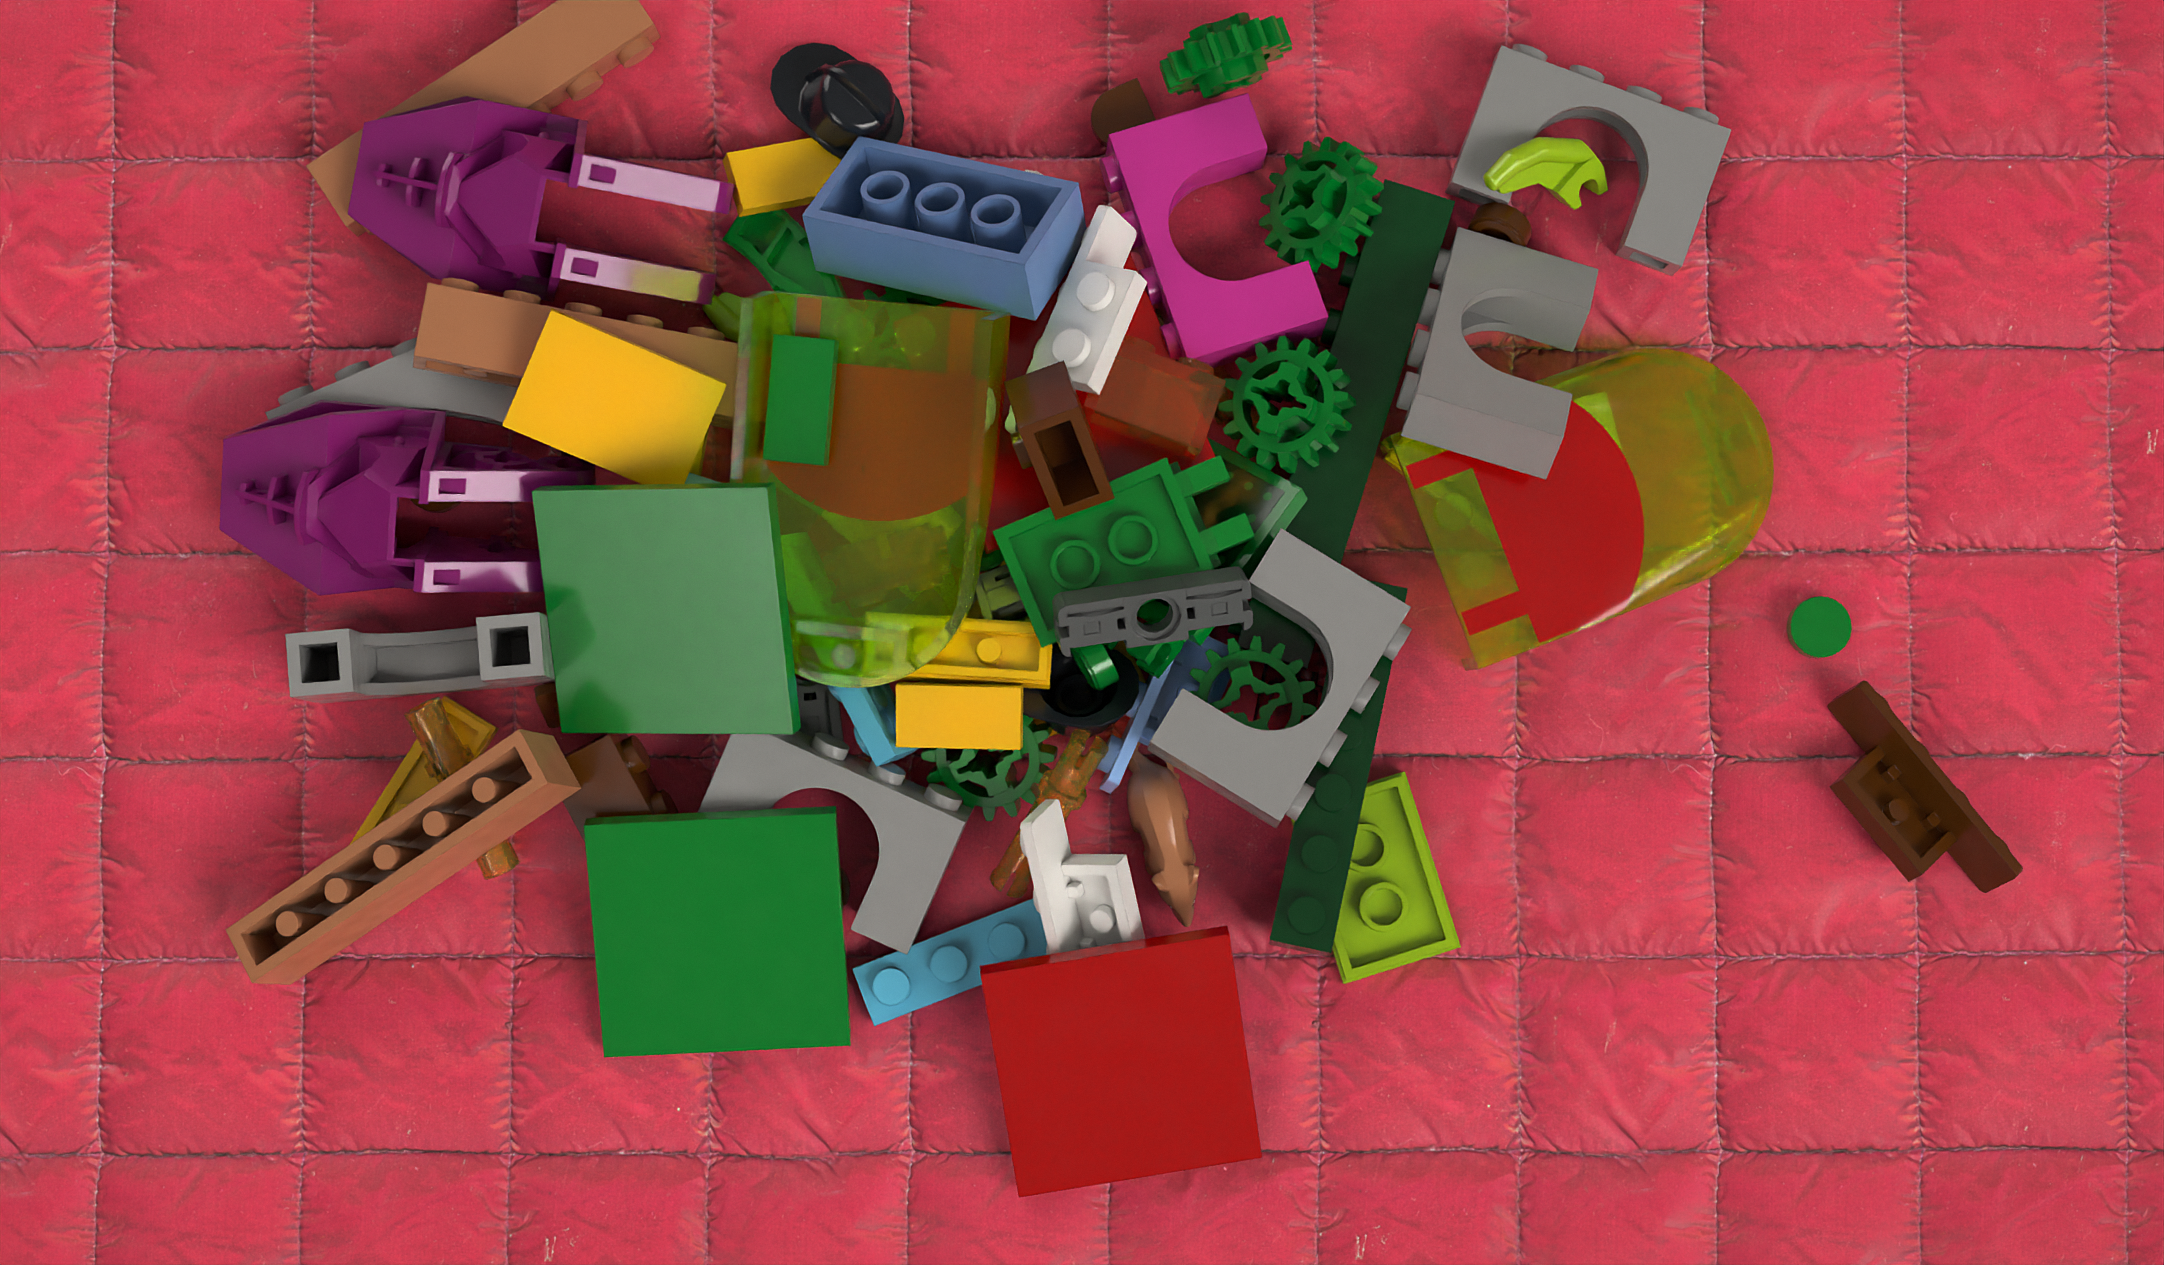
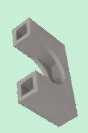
M1514 44L1512 49L1501 45L1492 63L1445 193L1480 206L1491 202L1508 205L1513 191L1501 194L1496 190H1490L1483 181L1486 171L1505 151L1534 139L1545 128L1560 121L1588 119L1600 122L1612 128L1627 142L1635 156L1639 171L1638 193L1615 255L1673 276L1682 267L1731 129L1718 125L1719 118L1706 110L1696 107H1685L1682 112L1660 104L1662 97L1646 88L1628 86L1625 91L1603 83L1604 75L1594 69L1581 65H1571L1568 70L1546 62L1548 56L1534 47Z
M1458 227L1450 250L1440 248L1430 283L1438 285V289L1428 288L1419 314L1418 323L1428 326L1427 331L1418 329L1407 365L1418 368L1417 373L1407 371L1396 407L1407 410L1401 436L1546 480L1564 438L1573 394L1518 378L1493 368L1472 351L1464 336L1481 331H1500L1573 352L1591 309L1599 269Z
M1280 529L1249 580L1252 597L1304 628L1321 648L1328 670V685L1322 705L1312 716L1293 727L1281 730H1260L1236 721L1182 688L1150 740L1147 749L1274 828H1277L1284 815L1294 821L1297 820L1315 788L1305 783L1317 761L1329 767L1348 736L1337 729L1350 708L1361 714L1380 682L1370 676L1382 655L1393 661L1412 631V628L1402 623L1411 608L1409 605L1283 529Z
M540 612L476 617V626L437 631L378 634L362 633L347 628L285 634L290 697L320 704L543 685L555 682L547 615Z
M800 731L794 734H731L698 812L773 809L775 803L784 796L807 788L830 789L851 798L862 807L871 819L879 842L877 868L851 930L907 955L917 938L973 809L961 804L962 796L945 786L930 783L925 788L905 779L906 772L891 762L876 767L873 760L869 763L849 754L850 747L845 742L828 734L815 733L814 737Z

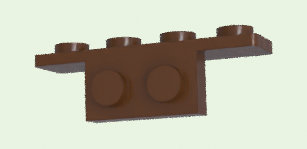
M1861 681L1835 697L1828 704L1830 712L1865 752L1829 787L1908 882L1924 874L1946 851L1983 893H1987L2015 879L2023 871L2022 865L2012 855L2007 844L1991 830L1971 806L1966 795L1956 788L1930 757L1926 747L1915 739L1891 710L1885 698L1878 694L1867 681Z

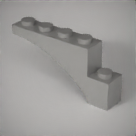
M413 338L392 348L393 358L372 367L368 361H362L339 370L334 374L337 381L316 391H314L312 385H307L283 394L278 398L280 406L265 412L268 420L317 401L330 400L446 411V417H456L502 426L517 388L413 368L414 351L417 338ZM549 446L550 450H552L558 456H560L563 452L559 449Z

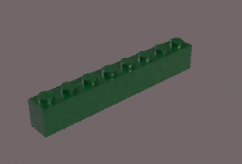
M1387 179L1383 183L1384 189L1379 192V195L1372 197L1373 202L1383 207L1381 214L1369 216L1366 222L1374 233L1371 237H1365L1360 253H1357L1354 257L1347 254L1338 285L1349 288L1342 311L1330 308L1329 317L1320 338V343L1330 345L1329 352L1338 359L1333 370L1342 368L1350 375L1352 380L1346 387L1340 390L1349 393L1356 399V406L1344 409L1341 412V416L1352 424V428L1350 431L1335 430L1332 437L1339 446L1336 453L1322 446L1317 450L1319 456L1318 466L1312 467L1302 457L1298 458L1295 473H1290L1288 481L1302 488L1308 500L1285 531L1341 564L1455 204L1453 200ZM1315 374L1313 379L1318 383L1314 393L1318 402L1324 403L1323 388ZM1304 433V434L1298 436L1296 439H1299L1300 437L1304 436L1306 433ZM1251 597L1248 603L1253 611L1252 626L1244 631L1240 623L1229 624L1227 632L1238 635L1237 643L1241 651L1250 649V643L1254 636L1261 637L1262 652L1270 654L1278 643L1285 645L1281 660L1288 665L1292 661L1301 659L1304 665L1300 671L1304 672L1308 668L1316 643L1315 639L1295 622Z

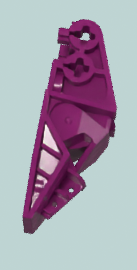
M463 96L364 123L348 215L431 278L441 281L443 278L462 279L477 284L479 289L502 293L507 290L523 291L540 297L541 300L553 302L560 279L711 305L717 274L714 272L683 265L664 264L633 257L629 254L575 245L574 243L566 242L565 238L556 237L555 241H536L535 237L546 179L567 183L568 187L576 189L578 186L729 214L735 184L584 152L588 121Z
M320 400L227 435L224 438L219 529L319 596L386 588L413 589V592L421 593L544 592L539 549L512 546L513 543L506 542L507 536L491 535L490 539L449 536L448 531L439 530V527L430 526L424 539L409 548L396 547L395 526L396 512L399 508V497L419 499V504H429L430 501L533 502L532 491L540 486L596 485L595 464L576 458L566 452H562L560 457H544L532 460L525 455L513 453V447L445 441L446 411Z

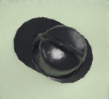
M810 43L796 46L782 55L773 68L770 90L776 106L788 120L837 158L843 159L858 136L897 144L902 137L904 115L900 101L894 94L892 85L883 72L870 63L858 61L849 53L833 45Z
M1056 642L1052 645L1050 689L1023 688V715L1043 720L1058 734L1069 738L1083 739L1093 737L1105 731L1111 724H1115L1132 709L1139 694V675L1131 660L1118 650L1113 649L1110 651L1106 649L1116 668L1119 680L1100 691L1095 690L1080 671L1072 654L1071 657L1064 656Z

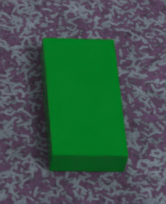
M773 334L762 460L821 466L828 465L839 340Z

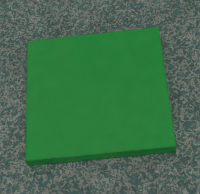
M775 482L540 486L532 491L562 733L794 734L801 728Z
M836 806L586 818L584 834L604 1058L851 1046Z

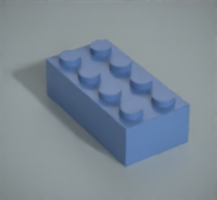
M858 136L802 215L816 271L1035 321L1073 264L1081 247L1083 234L1087 229L1078 182Z

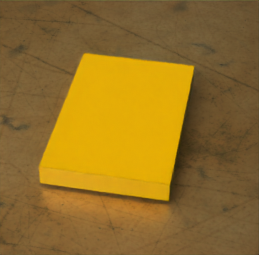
M551 308L502 426L640 484H684L727 383Z

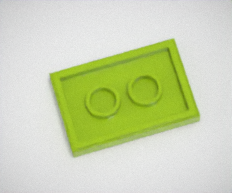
M1405 771L1369 782L1366 785L1332 947L1342 984L1461 947ZM1290 818L1292 826L1294 828L1295 821Z

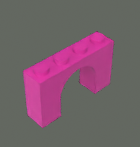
M1248 93L1109 134L1106 157L1099 159L1102 177L1110 194L1118 192L1125 213L1120 215L1137 231V236L1131 249L1138 247L1145 267L1138 272L1147 281L1145 289L1151 304H1158L1165 324L1160 327L1168 354L1170 358L1174 357L1178 361L1183 377L1235 362L1238 357L1245 359L1255 356V344L1259 342L1263 343L1271 351L1277 349L1279 336H1286L1293 343H1297L1304 338L1309 339L1322 335L1329 317L1308 260L1252 278L1225 281L1208 277L1196 271L1183 260L1172 242L1168 218L1174 207L1186 195L1206 185L1262 169L1268 147Z

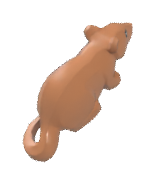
M1138 742L1127 766L1133 773L1127 785V805L1131 826L1134 832L1140 833L1145 848L1143 852L1145 869L1148 874L1153 876L1151 880L1156 885L1160 897L1171 908L1177 920L1185 927H1189L1194 915L1199 867L1194 865L1196 855L1192 840L1189 839L1186 820L1189 818L1188 803L1182 786L1178 781L1180 775L1174 773V766L1166 762V768L1150 761L1138 751V747L1141 744Z

